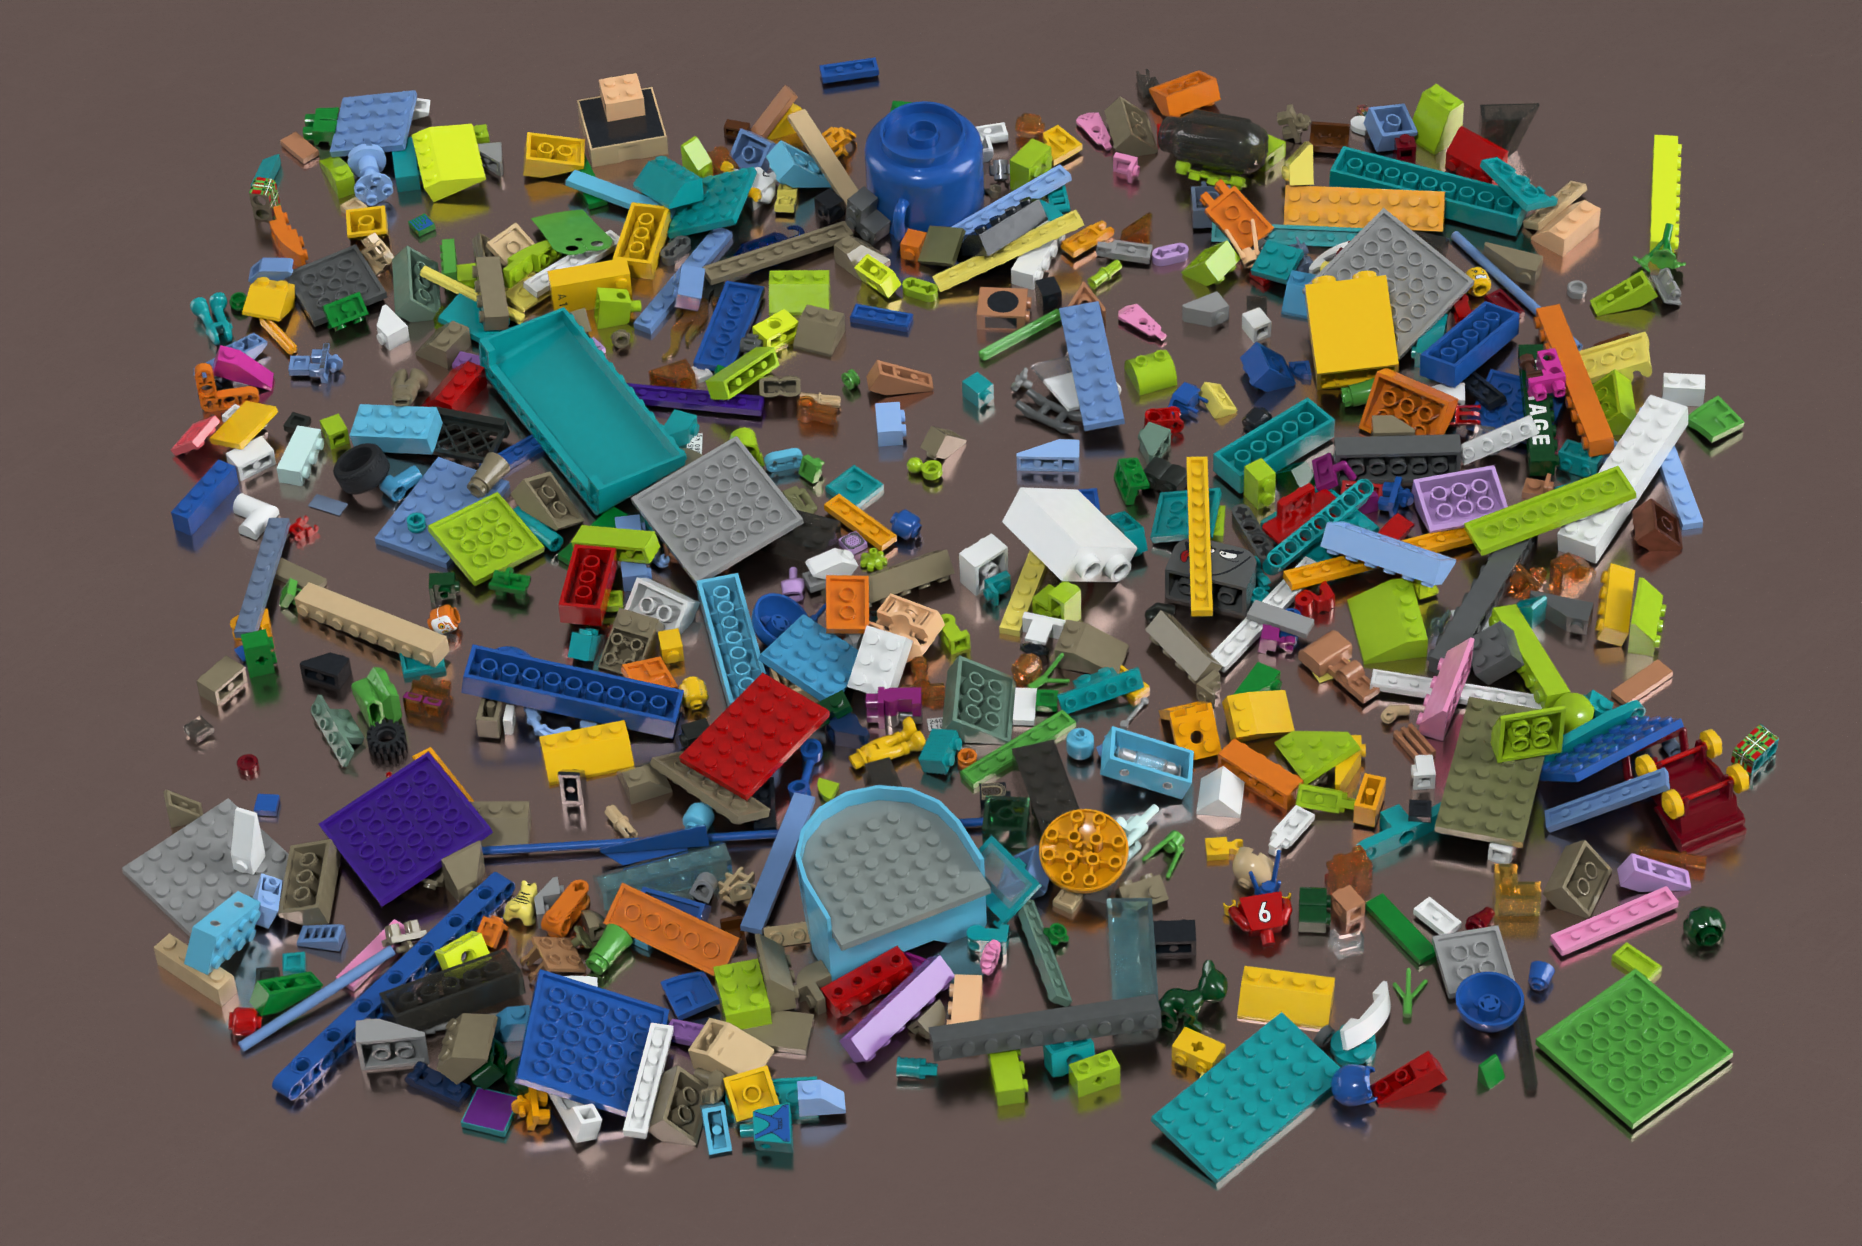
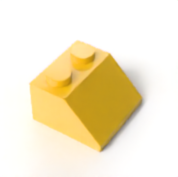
M385 205L346 210L347 237L349 240H361L373 233H376L378 237L389 236Z
M267 277L257 278L250 285L242 315L280 322L295 307V284H290L283 280H269Z

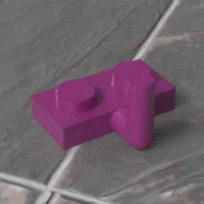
M1331 453L1312 460L1315 485L1318 492L1322 489L1330 490L1338 486L1336 473L1343 470L1350 481L1355 480L1357 477L1346 461L1343 460L1335 464Z

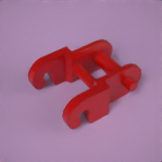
M306 515L303 517L304 520L299 517L294 524L290 525L288 534L295 535L294 539L296 541H300L305 537L309 538L319 530L317 525H314V530L311 526L309 528L302 527L308 522Z

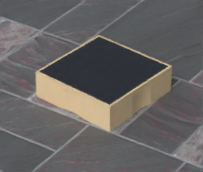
M653 87L641 89L645 105L644 116L607 122L601 96L577 100L579 120L583 134L587 139V148L592 167L668 154L667 136Z

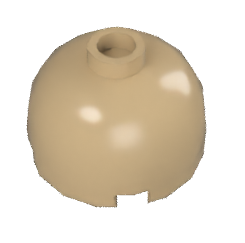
M1240 847L1232 863V871L1238 879V884L1245 889L1254 888L1249 871L1253 872L1259 887L1262 886V883L1268 880L1271 881L1274 862L1261 852L1258 856L1253 854L1252 851L1254 849Z

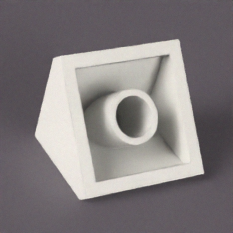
M1224 766L1204 776L1200 782L1196 814L1240 818L1245 782Z

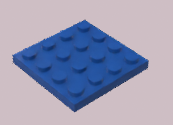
M1490 369L1486 381L1506 396L1507 402L1489 411L1476 401L1475 405H1481V410L1476 411L1480 413V418L1468 420H1480L1481 425H1466L1467 430L1485 434L1524 417L1520 377L1518 375ZM1549 393V396L1553 397V408H1550V410H1554V422L1552 425H1556L1565 404V396L1557 398L1553 393ZM1526 439L1521 441L1520 443L1526 444Z

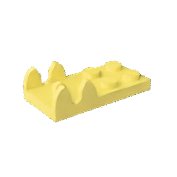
M1646 332L1579 351L1592 383L1597 382L1614 369L1631 380V382L1634 379V371H1640L1645 377H1650L1652 374L1649 353L1650 344Z

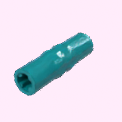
M519 506L513 509L545 547L553 552L560 549L563 544V538L546 524L522 511Z

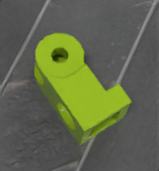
M942 614L941 617L945 626L938 635L950 654L953 655L971 648L968 631H960L953 615Z

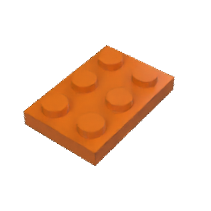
M826 575V633L864 634L866 626H869V576Z

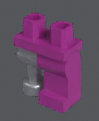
M878 687V693H866L867 722H878L879 729H885V725L894 728L900 721L910 716L915 724H922L921 687L887 689L885 687Z

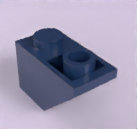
M849 713L839 719L835 716L829 719V724L825 725L826 734L837 746L860 749L869 742L870 734L867 728L860 725L854 713Z

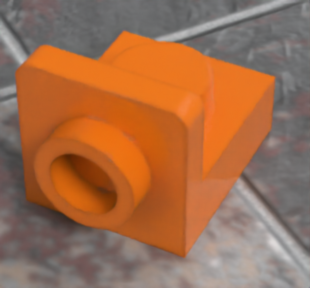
M494 915L491 918L482 917L477 932L482 934L487 947L496 949L503 931H508L509 927L503 923L504 919Z

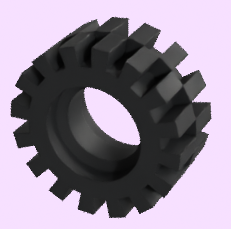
M384 719L381 724L377 721L375 722V727L371 725L369 727L370 730H367L368 749L374 757L377 755V758L381 759L384 756V760H388V756H391L394 759L395 754L400 756L402 754L401 751L406 750L407 739L405 729L398 721L393 723L391 719H389V722H386ZM385 737H392V738H394L393 740L388 741V742H381V741H380L381 739H383V738H385Z

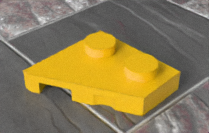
M1059 125L1043 133L1044 144L1051 146L1053 166L1083 150L1082 143Z

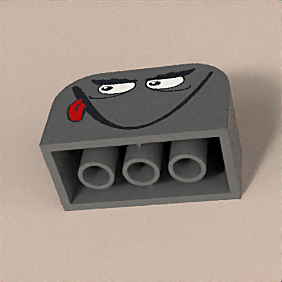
M1189 538L1176 544L1166 565L1165 598L1191 604ZM1210 540L1213 609L1246 617L1252 604L1251 598L1254 588H1256V559L1250 551L1244 548Z

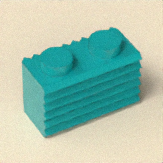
M932 728V732H930L929 738H927L919 757L924 773L946 775L950 766L954 765L956 752L961 750L962 740L959 738L957 730Z

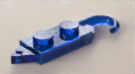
M797 225L788 226L787 230H796L798 234L788 238L782 233L773 232L741 244L740 249L733 257L805 234V231Z

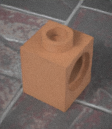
M1351 885L1337 889L1331 894V909L1347 926L1365 916V901Z

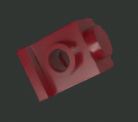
M1403 134L1399 138H1395L1394 159L1416 164L1414 136ZM1403 154H1409V155H1410V156L1401 157V155H1403Z

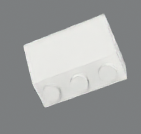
M637 577L625 609L659 619L665 626L663 631L679 628L681 635L693 622L700 602L649 578Z

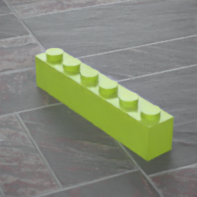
M1513 604L1494 607L1489 618V626L1502 621L1514 630L1524 665L1516 669V671L1520 673L1526 687L1534 694L1535 702L1540 703L1542 709L1553 707L1561 696L1570 693L1569 688L1518 606Z

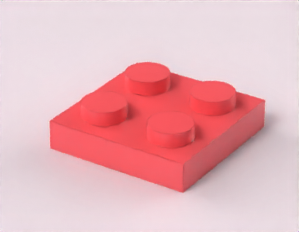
M214 415L192 424L172 447L171 452L177 456L182 453L188 454L193 449H200L205 444V438L211 436L216 431L215 427L220 420Z

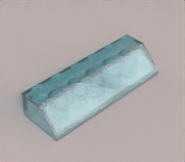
M716 842L709 844V846H701L593 875V880L605 911L610 909L622 883L640 891L642 887H647L669 894L691 888L697 876L702 872L712 873L717 880L725 879L726 872L732 875L733 873L731 858L725 843Z
M1107 898L1106 932L1110 1000L1156 994L1159 1003L1152 898Z

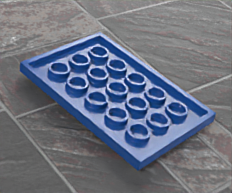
M1632 716L1626 719L1625 724L1609 728L1608 733L1593 736L1591 742L1574 746V750L1570 753H1561L1556 756V760L1544 762L1539 781L1579 782L1684 727L1681 718H1672L1671 716L1664 718L1660 716L1649 718V716L1641 718Z

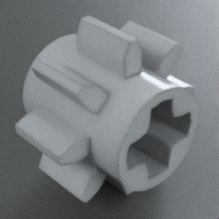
M994 160L993 165H989V174L994 176V181L1009 180L1010 164L1008 165V160Z

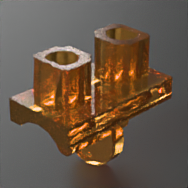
M719 146L715 147L714 151H707L712 160L713 169L719 174L724 172L720 170L724 161L732 163L734 168L739 170L738 164L729 155V150L726 147Z
M1520 563L1515 566L1517 572L1509 579L1512 586L1518 590L1526 584L1528 587L1521 591L1525 599L1530 598L1531 590L1543 592L1542 585L1547 583L1545 579L1547 571L1543 567L1537 569L1532 567L1529 570L1532 573L1530 574Z

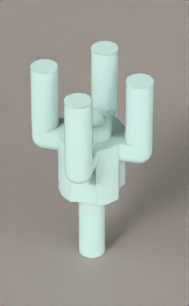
M1155 804L1141 816H1131L1127 821L1123 817L1116 819L1127 837L1129 848L1128 861L1142 848L1139 839L1148 831L1146 823L1159 811L1158 806Z

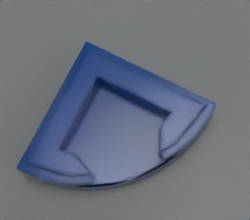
M1309 360L1289 362V369L1293 375L1301 379L1312 380Z

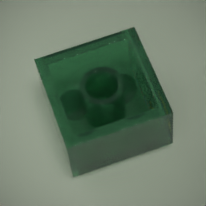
M986 795L982 825L983 844L992 835L1004 847L1027 848L1030 823V797Z

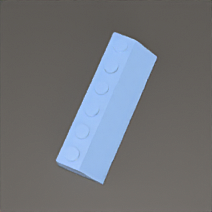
M1344 521L1327 522L1320 546L1326 548L1327 553L1333 555L1344 554L1347 560L1354 562L1361 560L1365 562V566L1371 568L1382 567L1385 573L1392 575L1399 573L1402 574L1403 579L1409 581L1417 579L1422 581L1421 585L1433 588L1434 585H1442L1457 560Z

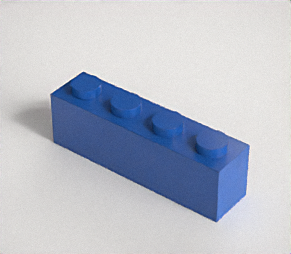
M219 459L171 511L175 530L190 536L197 531L239 484L236 466Z

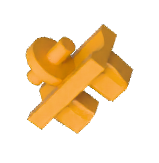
M528 1087L529 1092L524 1096L518 1095L517 1099L512 1102L511 1109L514 1113L519 1114L520 1117L526 1116L527 1130L534 1131L537 1124L547 1125L550 1120V1110L539 1109V1106L546 1107L548 1093Z

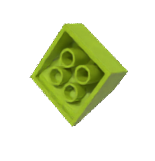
M1565 705L1500 716L1491 732V746L1497 763L1561 753L1566 713Z

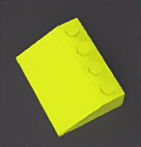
M472 124L428 127L412 134L423 186L433 202L486 180Z

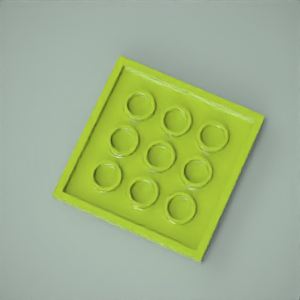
M498 492L428 525V532L474 586L493 578L495 570L505 572L507 567H515L543 553L545 548Z

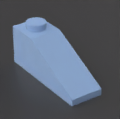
M1058 439L1019 452L1016 455L1017 471L1079 472V440Z

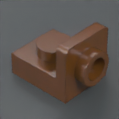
M741 915L720 919V928L742 939L736 952L748 950L745 933L740 928L743 920Z

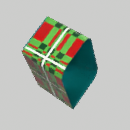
M1759 724L1734 748L1731 763L1740 764L1750 776L1753 775L1776 753L1779 738L1762 724Z

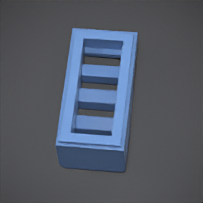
M340 924L302 926L297 946L340 952L346 937L345 926ZM306 933H309V938L305 939Z

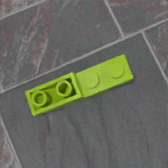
M548 240L518 251L507 258L508 265L503 268L504 287L512 288L532 271L541 272L561 257L562 253L555 251Z

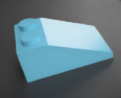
M782 140L766 156L770 163L769 167L776 174V180L782 185L787 184L792 188L831 187L811 155Z

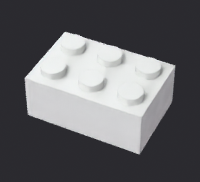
M867 625L847 687L865 694L878 693V687H885V689L898 688L913 641L907 637Z

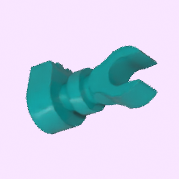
M1254 556L1256 559V582L1258 587L1269 590L1271 588L1268 584L1271 581L1263 573L1259 558Z

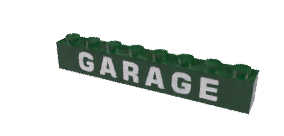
M1543 344L1519 345L1518 359L1524 354H1532L1535 359L1534 368L1538 370L1536 366L1537 351L1544 350ZM1548 355L1544 356L1543 359L1548 361ZM1518 364L1523 416L1531 414L1539 430V434L1526 439L1529 475L1547 476V473L1555 475V467H1559V454H1555L1558 450L1557 439L1553 440V437H1556V425H1552L1554 422V410H1550V408H1553V397L1549 396V393L1547 398L1542 401H1536L1534 396L1529 397L1528 389L1525 387L1526 372Z

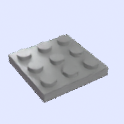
M1498 925L1432 936V944L1449 999L1456 998V991L1460 983L1476 973L1497 972L1515 981Z

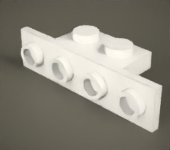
M1531 414L1462 443L1461 460L1463 464H1469L1488 455H1496L1506 447H1515L1521 441L1539 434Z

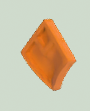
M661 657L622 664L621 672L625 678L678 689L677 683Z

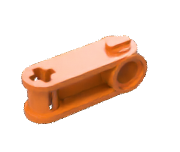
M575 880L571 882L552 907L544 914L541 928L550 937H565L581 916V911L586 910L590 905V897L587 895L589 884L586 881Z

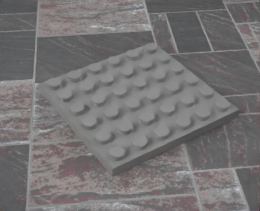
M1385 208L1313 278L1329 275L1334 276L1336 281L1352 279L1354 274L1361 271H1374L1377 276L1386 275L1398 361L1474 285L1473 279ZM1305 287L1302 289V293H1303L1304 295H1305Z
M737 436L631 498L634 506L696 585L698 580L718 575L804 523L800 514Z
M229 798L122 867L123 874L189 937L195 924L237 891L253 898L261 874L283 880V887L289 854L261 828L260 831L266 856L254 875L241 873L233 868L231 847L235 809L237 806Z

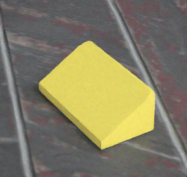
M1204 382L1198 394L1209 400L1208 403L1204 402V404L1215 419L1234 414L1238 411L1221 384Z

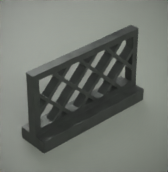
M437 407L443 422V428H441L439 436L446 433L448 437L436 443L433 455L482 464L485 457L478 456L477 454L487 449L489 452L496 453L503 438H508L510 430L506 419ZM453 429L461 430L452 436L448 432ZM472 432L480 434L471 439H469L467 436ZM463 436L467 440L458 445L454 443L455 440ZM496 436L495 440L488 443L485 438ZM480 440L484 441L485 444L474 449L472 444ZM450 442L453 447L447 450L441 449L442 446ZM467 446L471 448V451L467 453L459 452V450Z

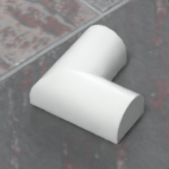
M1004 122L976 127L983 145V163L993 158L994 150L992 144L1008 142V132Z
M243 493L236 497L233 504V512L246 518L238 527L239 534L257 540L265 531L268 519L276 518L280 514L277 507Z

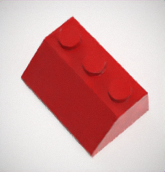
M1461 126L1446 152L1445 167L1463 177L1498 185L1480 167V163L1483 159L1498 157L1505 163H1508V151Z
M469 361L455 367L420 407L436 406L464 412L487 386L485 367Z

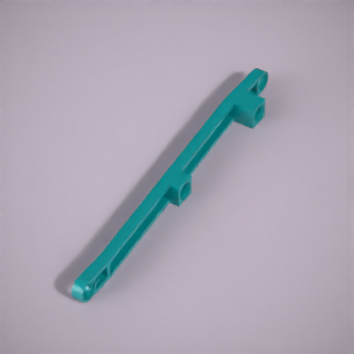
M1633 700L1599 715L1563 735L1561 753H1570L1574 750V746L1591 742L1593 736L1608 733L1609 728L1625 724L1626 719L1632 716L1643 717L1646 712L1645 707L1638 700ZM1561 753L1546 755L1544 762L1556 760V756ZM1441 802L1431 807V822L1408 821V814L1400 804L1380 812L1379 827L1383 831L1360 841L1354 848V854L1361 862H1368L1434 831Z

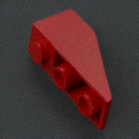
M1428 1050L1370 1085L1374 1097H1377V1103L1381 1105L1428 1092L1448 1079L1440 1062Z

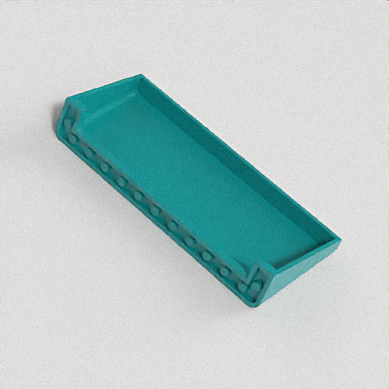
M565 307L479 340L480 366L485 367L486 378L595 515L604 513L685 466V461L687 460L685 451L678 447L675 439L666 432L664 425L656 420L654 413L646 408L644 401L637 397L634 389L625 382L623 375L615 370L613 363L606 359L604 352L597 348L594 340L588 337L584 328L581 325L579 326L573 314L569 313Z

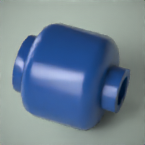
M906 509L900 511V513L895 512L890 520V523H892L891 531L904 540L915 539L922 528L921 520Z

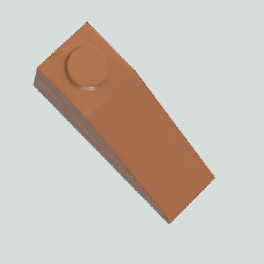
M880 360L875 362L866 376L869 391L884 395L928 392L934 389L931 374Z

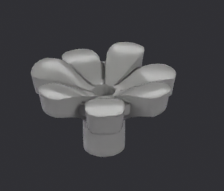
M1026 367L1021 371L1020 376L1017 374L1015 382L1010 387L1012 391L1016 392L1022 386L1027 389L1032 387L1033 383L1027 379L1028 369Z

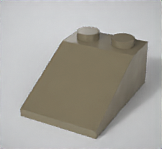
M551 472L525 478L511 492V496L522 511L556 531L585 521Z
M1066 620L1054 649L1055 659L1060 653H1064L1056 668L1093 674L1101 668L1113 667L1117 674H1119L1120 666H1123L1129 645L1088 623Z

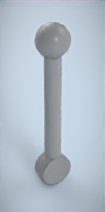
M1147 697L1141 698V703L1129 717L1120 722L1121 729H1127L1133 717L1144 705L1149 703Z

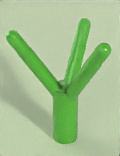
M1060 653L1046 672L1029 683L1027 687L1039 688L1045 683H1069V679L1048 678L1049 674L1063 658L1064 653Z
M1410 968L1406 969V994L1396 982L1393 983V987L1403 999V1017L1405 1018L1412 1017V1000L1428 983V980L1424 979L1413 993L1410 994Z

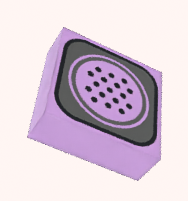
M857 531L838 539L839 545L843 549L852 552L853 555L868 548L867 542Z

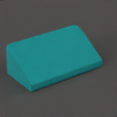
M280 154L263 159L254 179L261 177L274 180L281 166Z

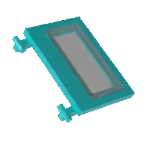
M991 835L978 850L984 858L985 880L991 888V894L986 895V905L1000 919L998 922L996 920L993 921V924L1000 929V924L1006 925L1042 885L1025 869L1027 865L1019 857L1017 859L1013 857Z

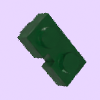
M843 690L817 702V704L828 709L830 712L829 718L819 728L829 724V719L835 716L839 719L853 712Z

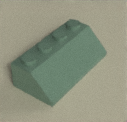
M406 246L392 259L395 314L409 322L438 320L441 314L439 285L420 276V271L424 266L438 271V263Z

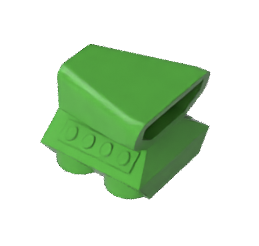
M373 667L366 678L352 683L353 696L369 727L371 725L375 727V722L377 721L381 724L384 717L393 720V723L402 717L399 695L384 669Z

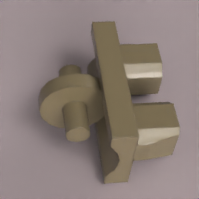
M1293 104L1287 105L1286 111L1277 113L1278 124L1289 125L1282 127L1284 140L1294 138L1295 143H1301L1300 134L1302 130H1308V126L1311 124L1310 117L1302 113L1297 115Z
M418 919L403 923L406 934L402 935L399 923L386 926V939L381 941L382 946L387 947L400 944L399 947H396V953L405 955L416 944H412V941L420 940L427 934V930L421 931Z

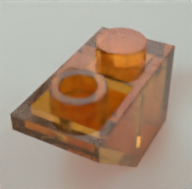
M686 359L648 371L650 385L696 389L695 373Z

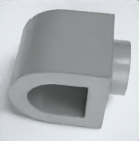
M709 872L700 873L689 894L699 901L709 903L718 886L717 878Z

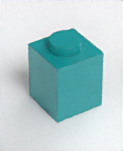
M976 372L962 381V396L977 408H980L994 399L993 383Z

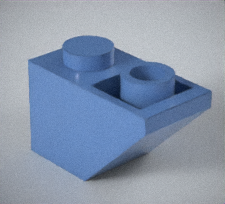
M262 258L251 267L248 282L252 284L260 277H267L269 280L274 281L288 279L293 273L294 260L292 258Z

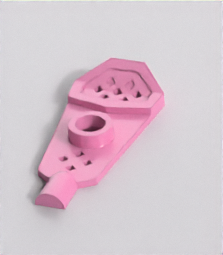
M1099 112L1086 113L1076 119L1078 126L1082 127L1096 144L1103 145L1107 151L1112 149V145L1109 142L1111 137Z
M1138 304L1125 306L1118 311V319L1122 322L1132 325L1149 336H1156L1162 341L1166 339L1167 335L1161 331V326Z

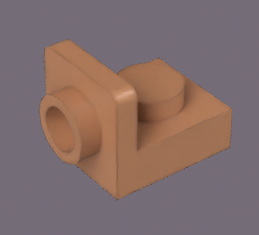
M1547 473L1545 481L1526 477L1522 498L1530 499L1553 490L1552 474Z

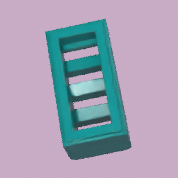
M1065 184L1046 195L1048 203L1061 213L1071 211Z

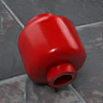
M236 1007L233 1012H229L228 1030H232L234 1036L247 1037L261 1028L262 1016H257L255 1008Z

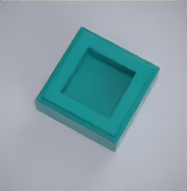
M305 952L282 954L283 976L306 972Z

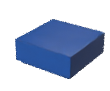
M258 794L254 812L262 816H276L280 796L276 794Z

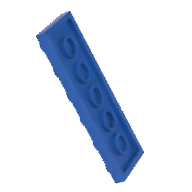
M732 281L725 282L694 359V367L714 371L717 365L727 367L739 359L741 354V338L747 337V333L751 329L765 293L764 286Z

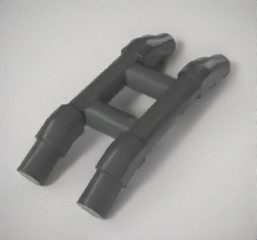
M1031 387L1025 394L1032 398L1041 408L1036 411L1020 400L1014 405L1026 417L1055 428L1061 433L1079 432V426L1070 425L1063 421L1067 417L1073 421H1082L1080 411L1073 410L1068 412L1064 406L1048 400ZM1050 409L1060 413L1055 419L1046 416Z

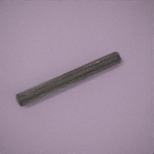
M1524 1000L1523 1010L1515 1022L1525 1089L1530 1091L1538 1088V1081Z

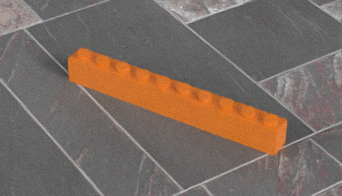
M1560 304L1536 308V317H1533L1534 327L1539 329V340L1544 342V350L1556 349L1563 372L1566 375L1565 404L1567 409L1570 408L1572 422H1576V432L1578 436H1581L1583 450H1587L1589 457L1611 453L1614 449L1613 434Z

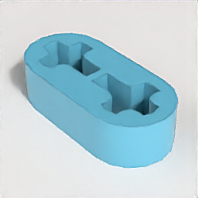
M798 448L775 451L767 454L764 457V462L769 472L800 467L803 454Z

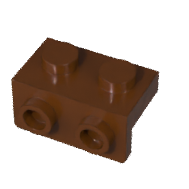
M1311 122L1309 142L1313 145V152L1339 154L1343 146H1349L1350 124Z

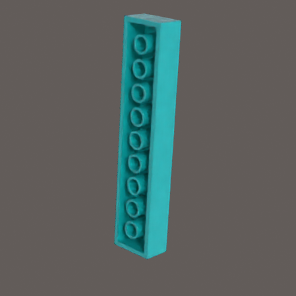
M1345 146L1342 147L1330 169L1329 187L1445 192L1444 218L1512 236L1517 235L1529 212L1524 211L1498 185Z

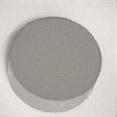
M1575 280L1567 285V295L1570 298L1582 299L1586 296L1587 285L1584 282Z

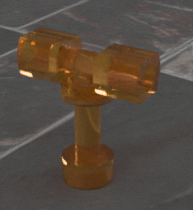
M920 656L913 658L910 662L911 671L916 674L917 680L913 685H901V688L921 687L922 697L929 696L930 700L945 699L944 683L930 684V681L925 679V672L928 670L927 659Z

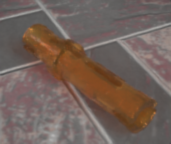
M1639 847L1638 854L1652 860L1677 865L1682 869L1690 867L1705 870L1707 856L1687 854V851L1680 853Z

